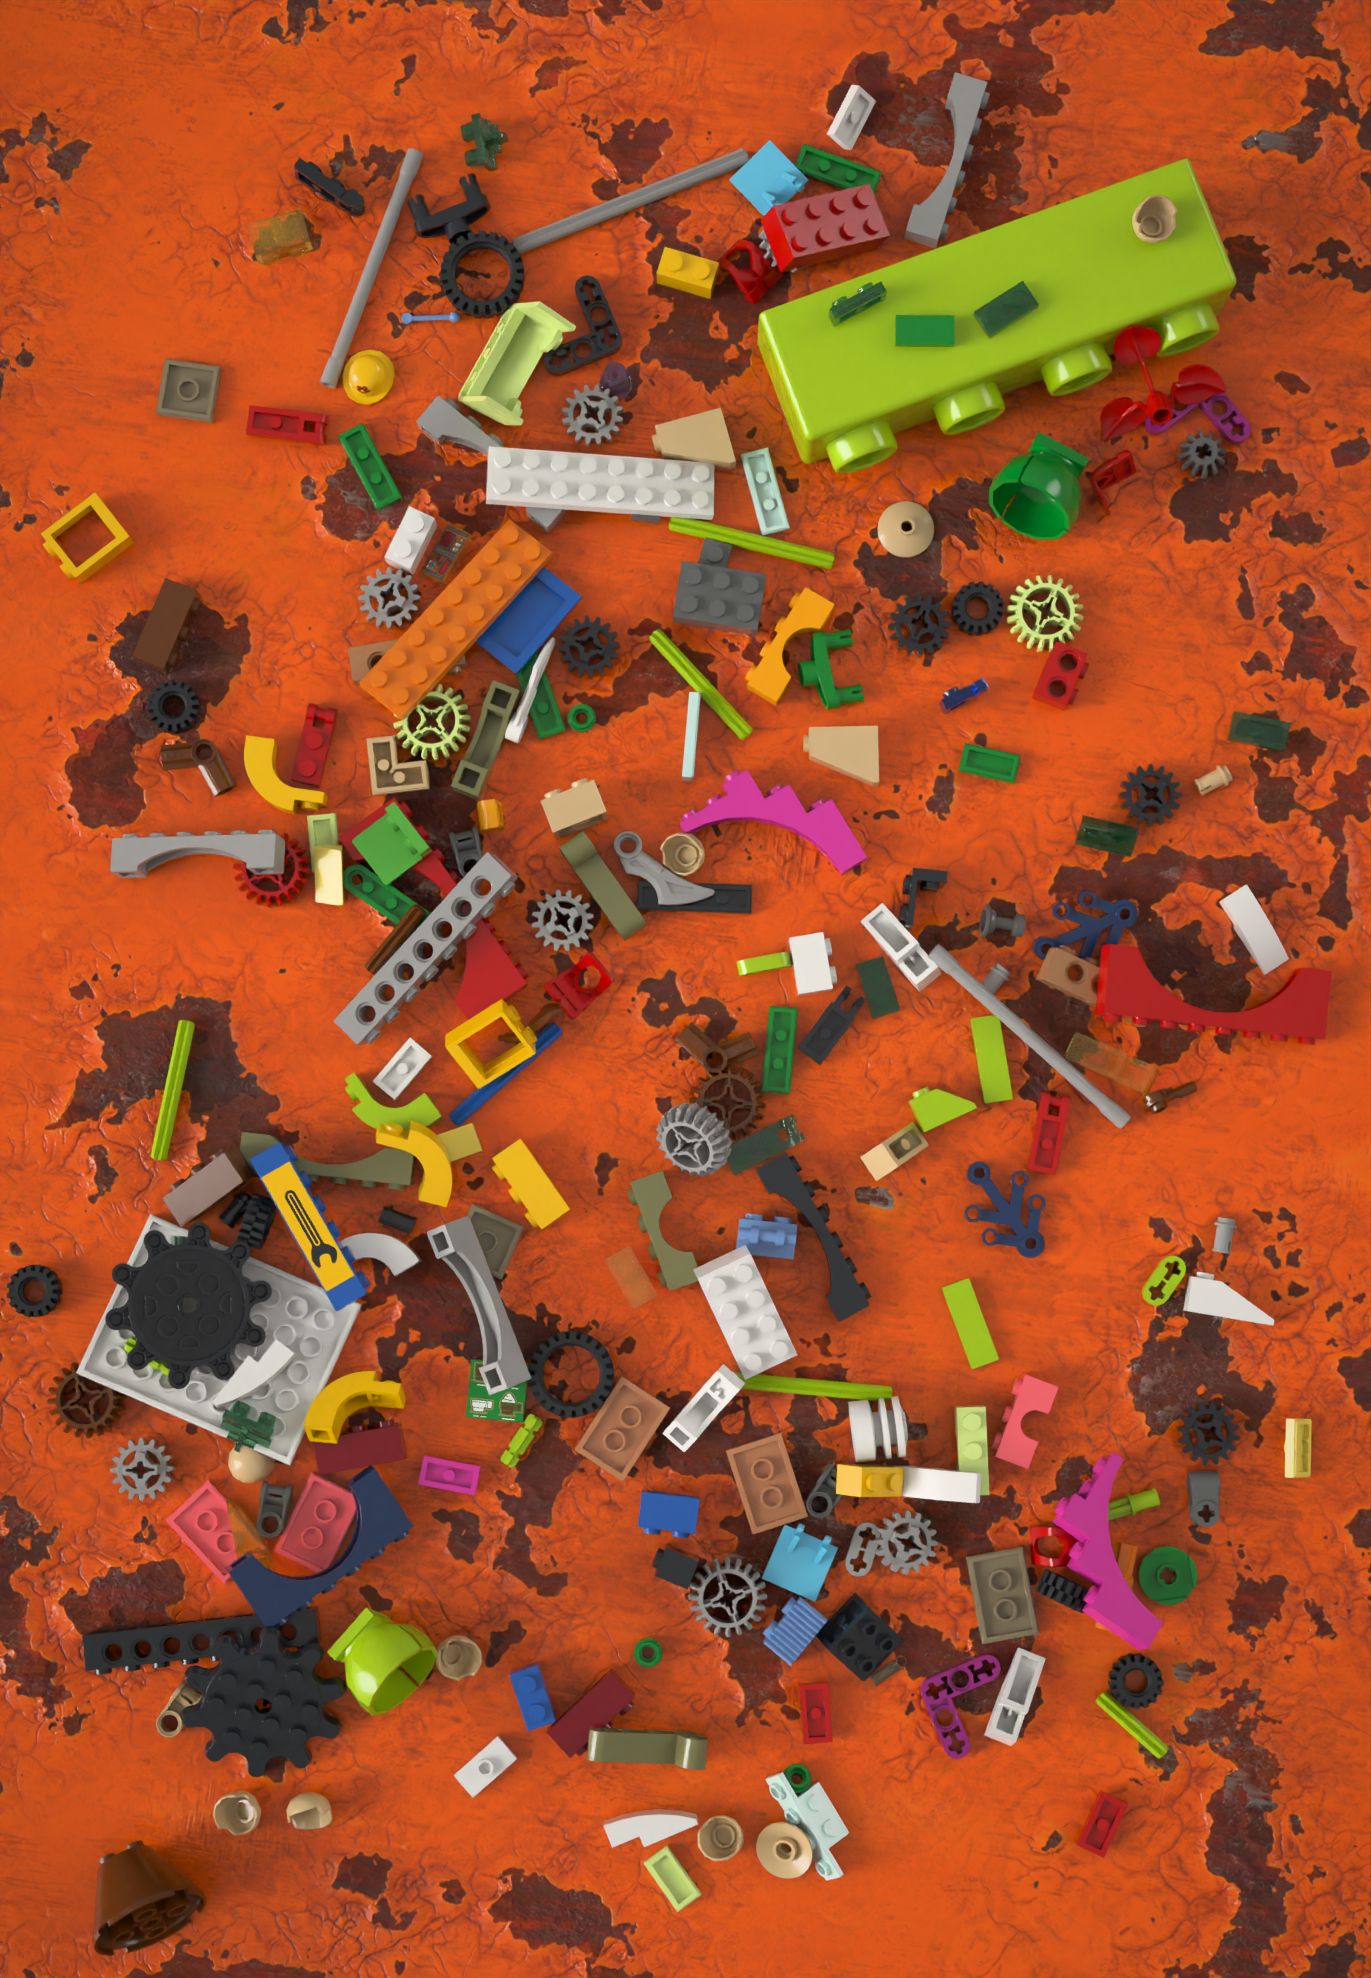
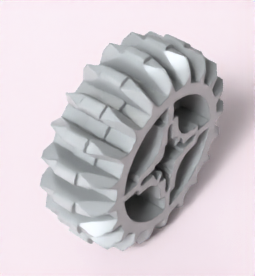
M685 1102L681 1105L673 1106L662 1116V1120L656 1129L658 1131L656 1139L661 1142L658 1149L666 1152L664 1158H670L673 1161L672 1167L675 1165L679 1166L681 1173L688 1170L692 1177L696 1174H699L701 1177L707 1174L712 1175L719 1168H722L732 1151L730 1146L733 1140L728 1137L730 1130L723 1128L724 1121H719L716 1118V1112L709 1113L707 1106L700 1108L697 1102L691 1105Z
M725 1557V1566H720L719 1560L716 1558L713 1560L715 1569L711 1570L708 1564H704L703 1568L707 1574L704 1576L700 1572H696L695 1577L701 1583L691 1582L690 1588L697 1590L698 1593L689 1594L688 1599L692 1601L697 1600L698 1603L690 1606L691 1612L701 1611L695 1617V1620L700 1622L706 1618L707 1621L703 1626L705 1630H708L712 1624L716 1625L714 1635H719L721 1627L725 1628L726 1637L731 1636L730 1628L733 1627L736 1628L737 1635H742L740 1625L744 1624L748 1630H751L753 1627L749 1619L752 1618L757 1622L761 1619L755 1613V1610L765 1611L766 1609L763 1604L758 1603V1600H766L767 1594L758 1593L757 1591L763 1589L765 1583L759 1582L755 1584L754 1581L760 1577V1573L757 1571L750 1576L748 1574L752 1568L750 1563L742 1570L740 1569L742 1562L740 1558L736 1559L735 1566H730V1557ZM725 1573L736 1574L742 1577L749 1585L744 1587L731 1586L727 1581ZM717 1577L719 1591L715 1595L710 1596V1598L703 1600L706 1585L711 1579ZM722 1583L725 1584L726 1590L729 1589L730 1593L733 1591L736 1596L732 1597L733 1610L730 1609L729 1604H725V1601L722 1602L719 1599L723 1596L724 1591ZM752 1594L750 1607L739 1617L736 1608L737 1602L746 1595ZM723 1607L727 1610L731 1620L719 1619L713 1616L707 1608Z

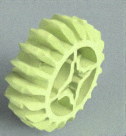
M1040 575L1036 576L1035 585L1030 579L1025 580L1026 589L1022 586H1017L1016 592L1019 596L1011 595L1009 599L1015 605H1009L1006 609L1008 613L1015 614L1007 618V623L1017 624L1011 628V634L1020 631L1021 635L1017 641L1021 643L1025 638L1028 639L1029 642L1026 646L1028 649H1031L1033 644L1037 643L1038 652L1043 651L1044 644H1047L1048 650L1051 652L1055 644L1054 642L1057 641L1065 644L1064 638L1072 642L1074 639L1072 632L1078 633L1081 629L1075 622H1082L1084 618L1083 615L1075 613L1083 609V604L1073 603L1079 599V594L1076 593L1070 596L1069 593L1073 586L1069 584L1063 589L1061 587L1063 579L1061 578L1058 579L1056 584H1052V575L1047 576L1046 583H1043ZM1037 593H1049L1048 598L1043 602L1034 600L1030 602L1026 600ZM1057 597L1066 607L1067 619L1056 609ZM1048 603H1051L1048 609L1049 616L1039 625L1041 611L1047 607ZM1022 608L1026 609L1027 614L1033 617L1035 622L1033 630L1025 623ZM1047 625L1064 627L1055 634H1040Z
M438 684L436 691L432 692L431 690L414 708L421 716L420 724L416 727L417 730L411 734L409 727L413 711L404 721H397L393 724L395 729H403L396 734L397 739L407 738L402 744L403 748L408 749L414 745L411 749V754L416 756L422 750L421 757L423 760H427L429 752H432V757L435 761L438 760L439 751H442L445 758H448L450 755L447 748L451 746L457 752L459 747L455 741L466 742V738L460 732H470V727L462 724L471 721L470 715H461L468 710L467 705L457 706L462 701V697L457 695L451 699L454 692L452 688H448L442 694V684ZM435 700L441 701L445 705L430 710L422 705V703ZM453 710L455 713V726L449 735L443 724L448 714ZM424 713L428 717L432 716L433 719L435 716L438 717L436 721L441 732L436 727L432 728L431 725L430 728L427 727L428 722ZM429 734H435L443 741L428 744L419 741L421 737L425 738Z

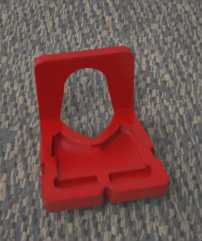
M739 239L717 262L719 263V269L725 270L731 275L739 290L744 292V297L750 304H756L767 293V288H772L783 276V272H780L777 265L771 266L772 260L770 258L765 259V253L753 242ZM738 250H749L750 268H737L728 259Z
M1126 449L1116 454L1115 458H1109L1090 475L1093 494L1106 515L1111 513L1107 499L1102 491L1136 473L1130 450Z
M588 952L572 968L547 981L544 984V989L556 1002H559L560 1008L571 1020H574L610 986L614 978L592 952ZM589 966H595L601 974V979L596 988L586 989L579 987L578 979L580 972Z
M1031 1526V1562L1033 1565L1068 1567L1067 1565L1071 1560L1069 1553L1079 1540L1059 1526ZM1054 1535L1061 1540L1064 1547L1056 1557H1048L1041 1554L1038 1550L1039 1538Z

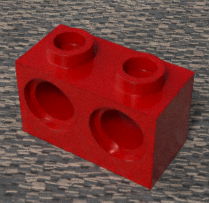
M1056 641L1032 698L1062 711L1067 704L1073 705L1079 691L1074 686L1077 679H1083L1089 663H1086L1085 659L1088 654ZM1070 658L1073 660L1075 668L1070 671L1063 669L1060 660ZM1050 685H1061L1064 689V695L1060 697L1052 695Z

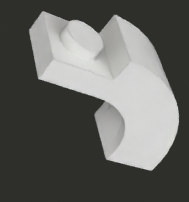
M363 1233L340 1241L343 1247L348 1245L356 1260L365 1257L376 1258L384 1262L394 1276H398L422 1261L417 1253L406 1243L385 1234Z
M723 1364L662 1434L685 1452L745 1383Z

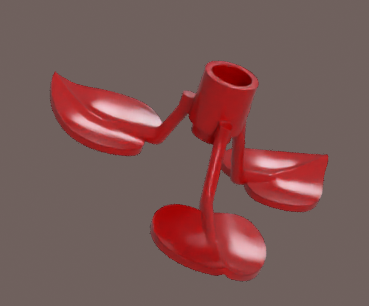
M1132 325L1131 327H1126L1118 333L1114 340V355L1123 365H1130L1139 360L1150 394L1146 400V405L1142 401L1134 403L1128 397L1117 398L1107 403L1100 415L1103 441L1117 438L1138 428L1145 422L1147 417H1150L1152 423L1156 425L1168 423L1173 417L1174 398L1183 404H1195L1216 394L1225 393L1226 387L1221 376L1213 368L1204 364H1194L1185 367L1178 374L1179 382L1172 383L1168 398L1162 391H1155L1144 359L1153 356L1161 346L1159 333L1149 326Z

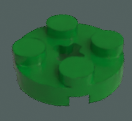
M1169 1545L1158 1546L1151 1549L1141 1558L1137 1574L1138 1582L1142 1591L1155 1602L1162 1605H1175L1183 1602L1192 1592V1589H1194L1197 1583L1196 1566L1183 1550ZM1165 1567L1175 1572V1576L1171 1577L1170 1583H1166L1164 1579L1159 1577Z

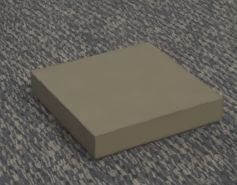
M165 358L156 408L157 416L213 424L222 368L220 366Z
M471 1204L467 1216L470 1217L491 1275L502 1280L525 1226Z

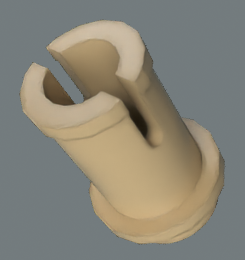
M1218 765L1216 770L1195 779L1194 783L1197 784L1196 788L1200 795L1204 796L1206 793L1222 785L1228 786V782L1233 779L1226 765L1222 767Z

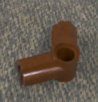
M200 739L196 742L161 746V760L164 771L199 767L215 797L224 795L237 786L220 755L219 749L212 741ZM205 747L212 748L211 757L208 760H200L199 752Z
M691 1022L675 1039L705 1070L712 1072V1074H718V1072L726 1070L728 1065L734 1066L759 1055L749 1032L716 1045ZM718 1053L722 1056L723 1063L719 1067L721 1070L708 1066L706 1062L708 1055Z

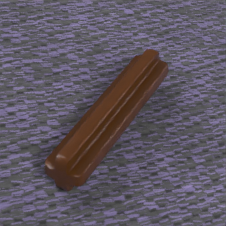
M415 904L408 910L367 961L365 968L371 974L376 975L426 915V911L421 906Z

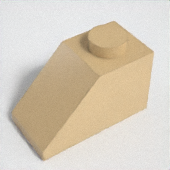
M911 1122L860 1158L874 1179L878 1181L925 1149L929 1144L914 1122Z

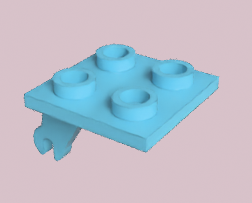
M770 140L729 179L763 216L774 205L787 203L798 191L802 192L805 189L804 185L809 181Z
M799 1523L796 1529L784 1524L762 1579L815 1602L838 1547L829 1544L832 1537L828 1535L822 1541L802 1532L805 1525Z

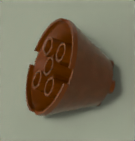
M142 1840L132 1842L126 1847V1850L116 1855L114 1853L105 1855L99 1860L100 1867L97 1872L92 1944L98 1954L113 1956V1950L125 1948L126 1952L130 1953L158 1943L191 1923L190 1916L196 1910H198V1913L203 1911L207 1903L205 1894L151 1846L144 1845Z

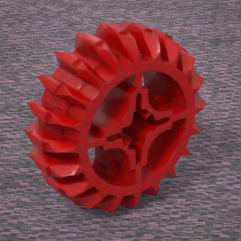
M287 833L281 835V838L285 840V850L290 852L284 856V871L290 866L291 862L294 861L295 864L294 875L288 885L284 879V874H276L279 880L272 874H255L251 877L250 870L246 868L247 863L242 862V864L233 865V869L242 871V873L234 876V880L239 882L245 881L238 889L241 892L250 889L246 894V898L251 900L257 895L256 904L259 906L266 899L267 907L272 908L274 899H276L278 905L283 907V897L286 896L292 903L295 901L291 894L293 891L299 895L303 894V891L297 887L299 883L303 885L309 884L307 879L302 878V874H311V869L302 867V865L310 863V858H300L306 852V849L303 846L295 849L299 843L296 838L287 843L289 839ZM272 880L280 890L267 892L258 889L255 885Z

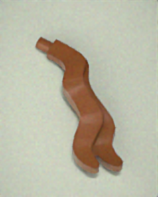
M557 1003L547 1004L524 1027H530L535 1033L554 1015L565 1012ZM505 1033V1035L498 1036V1040L505 1043L521 1042L515 1033Z

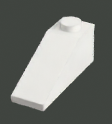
M1197 1272L1196 1277L1188 1276L1183 1311L1274 1326L1273 1318L1222 1281L1214 1280V1274Z

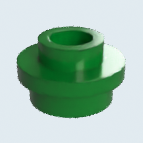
M577 704L568 713V724L576 732H587L595 725V712L586 704ZM585 714L587 721L582 724L578 723L576 720L577 716Z
M653 1638L641 1639L634 1647V1658L642 1667H654L662 1659V1647ZM646 1647L652 1648L654 1651L653 1656L645 1657L642 1653L643 1649Z
M792 1764L783 1772L795 1794L803 1793L809 1788L812 1779L809 1770L805 1766ZM799 1776L802 1782L795 1784L792 1782L791 1777Z

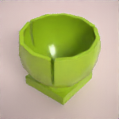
M369 1608L363 1610L327 1651L334 1660L345 1663L348 1688L361 1707L372 1716L386 1714L403 1703L418 1689L399 1666L404 1668L421 1685L433 1669L438 1655L436 1648L426 1634L411 1624L393 1622L387 1615Z

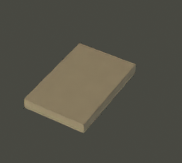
M1023 1546L965 1556L981 1643L987 1644L1040 1634Z

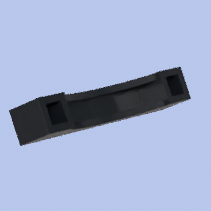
M784 1153L756 1168L755 1170L768 1194L770 1195L775 1192L792 1203L815 1230L823 1246L830 1273V1293L825 1295V1298L837 1320L840 1322L868 1307L870 1304L867 1299L872 1296L864 1282L858 1284L853 1274L858 1271L851 1258L847 1257L844 1259L839 1249L843 1247V1243L836 1231L830 1233L825 1223L830 1220L823 1207L816 1208L811 1199L816 1195L808 1180L802 1182L797 1172L802 1169L795 1156L788 1157L787 1153Z

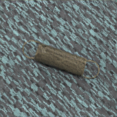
M895 1659L868 1679H871L876 1687L903 1666H899Z

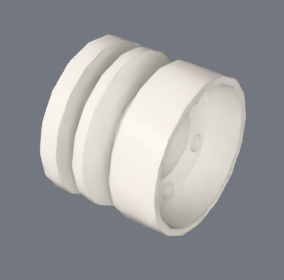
M898 1396L890 1397L891 1410H886L884 1398H879L878 1412H872L868 1400L848 1402L856 1463L876 1460V1448L882 1446L887 1459L891 1458V1445H896L898 1457H906L907 1424L905 1412L900 1405Z

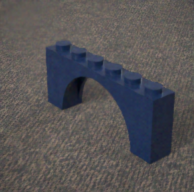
M369 1466L346 1482L353 1494L356 1505V1527L347 1550L330 1567L312 1575L288 1576L265 1567L250 1551L225 1567L265 1627L273 1626L278 1628L288 1621L289 1618L287 1616L296 1609L298 1611L304 1610L312 1604V1598L320 1592L322 1594L328 1593L336 1587L338 1579L344 1575L349 1577L355 1574L361 1568L360 1564L369 1557L371 1560L377 1558L385 1551L384 1547L393 1540L394 1542H399L409 1534L408 1530L413 1527V1524L375 1468Z

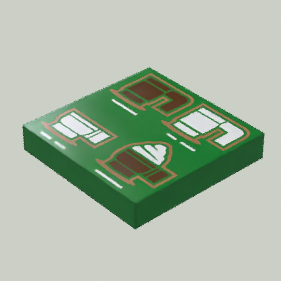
M471 1359L465 1417L523 1423L528 1380L489 1395L479 1370L480 1367H483V1360Z

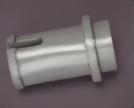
M998 963L994 967H990V973L981 983L993 995L1004 981L1008 982L1009 979L1007 977L1010 975V972Z
M1218 1217V1222L1214 1223V1225H1217L1212 1251L1231 1254L1234 1228L1237 1229L1235 1219Z

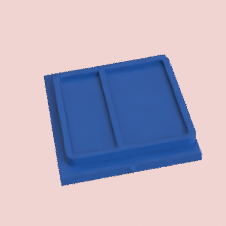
M543 567L476 640V643L517 675L579 603L582 596L552 574L550 570Z

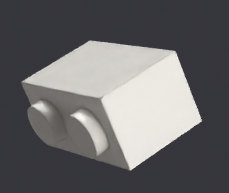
M409 506L386 552L385 559L387 564L413 576L438 526L435 518Z
M823 932L790 937L789 946L798 996L832 991V984L837 983L835 966L829 967L828 955H832L830 938L824 939Z

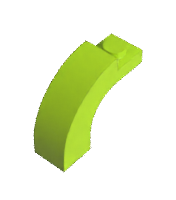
M352 1073L345 1078L348 1083L345 1090L354 1102L358 1099L361 1102L352 1108L353 1112L363 1122L375 1129L378 1128L379 1123L386 1125L388 1122H391L407 1130L410 1120L429 1128L444 1118L426 1093L406 1106L388 1108L374 1099L356 1073Z

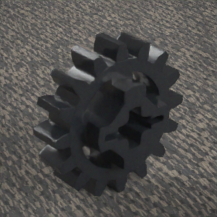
M917 594L914 602L909 597H906L905 606L899 603L895 606L898 614H890L889 618L895 621V623L888 625V630L895 631L890 639L891 641L899 640L897 649L900 650L906 647L907 656H910L912 651H917L918 658H921L924 650L929 655H932L934 652L933 646L939 649L943 646L940 638H948L949 634L943 631V629L950 627V622L943 621L947 617L948 612L939 611L940 602L932 605L931 596H928L926 601H921L920 594ZM920 608L919 612L912 615L906 613L909 610ZM930 612L936 618L937 624L932 623L929 617ZM921 616H924L922 621L924 628L915 637L916 630L914 624H917ZM900 626H902L901 628L906 629L909 635V640H907L903 636ZM926 637L932 639L927 643L918 644L919 640Z
M585 616L584 623L582 624L577 618L574 619L575 627L572 629L570 626H566L565 630L568 635H560L559 637L560 641L565 644L558 647L559 653H566L561 658L562 664L570 662L568 671L571 673L577 669L579 678L584 675V672L588 673L590 679H593L594 672L597 671L601 676H604V667L611 670L614 668L610 660L619 659V654L614 652V650L620 648L619 642H613L618 637L616 631L609 633L610 624L606 623L604 626H601L599 617L595 619L594 623H591L589 616ZM588 630V633L580 637L576 636L581 631ZM600 633L606 638L608 647L600 643ZM589 642H593L596 650L591 649L589 653H585L583 645L588 646ZM570 648L578 651L580 655L579 662L572 657ZM598 658L602 659L598 664L590 665L592 661Z
M1152 764L1147 766L1146 771L1141 766H1138L1136 768L1137 775L1129 772L1126 776L1130 782L1123 781L1120 785L1125 789V792H1121L1118 795V798L1125 799L1120 808H1128L1130 812L1126 817L1129 819L1136 816L1137 825L1143 820H1146L1147 827H1151L1154 820L1159 825H1162L1164 823L1163 816L1171 819L1174 815L1170 809L1177 810L1180 807L1178 803L1174 802L1182 797V793L1175 792L1180 783H1172L1170 779L1174 774L1171 772L1165 776L1163 774V766L1157 771H1154ZM1151 777L1158 779V781L1147 782L1145 779L1142 778ZM1165 787L1168 791V803L1163 798V789ZM1132 788L1137 793V802L1135 804L1131 796ZM1154 791L1153 799L1147 801L1144 798L1147 794L1146 792ZM1143 809H1153L1158 813L1147 814L1141 811Z
M1198 1402V1410L1196 1411L1188 1407L1189 1416L1180 1415L1179 1417L1184 1422V1425L1176 1427L1177 1431L1182 1432V1436L1177 1438L1176 1441L1178 1443H1185L1181 1450L1182 1453L1185 1454L1191 1451L1190 1460L1196 1461L1198 1457H1201L1202 1465H1206L1208 1459H1211L1212 1463L1217 1465L1219 1456L1228 1460L1227 1450L1236 1451V1447L1232 1445L1233 1440H1240V1437L1234 1434V1430L1240 1428L1239 1425L1231 1424L1230 1422L1235 1417L1234 1414L1224 1415L1226 1407L1222 1405L1215 1410L1214 1402H1209L1207 1408H1205L1202 1402ZM1212 1414L1206 1421L1199 1422L1195 1420L1201 1415ZM1222 1423L1226 1427V1438L1222 1436L1220 1428ZM1197 1427H1201L1203 1429L1211 1428V1432L1214 1434L1215 1437L1218 1438V1440L1213 1438H1206L1204 1440L1205 1435ZM1190 1429L1194 1432V1436L1196 1439L1193 1443L1194 1446L1192 1445L1189 1437ZM1217 1445L1220 1447L1214 1452L1204 1453L1209 1446Z

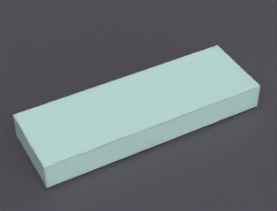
M768 447L741 454V461L762 536L766 537L790 530Z
M689 692L682 781L694 780L701 700L699 692Z

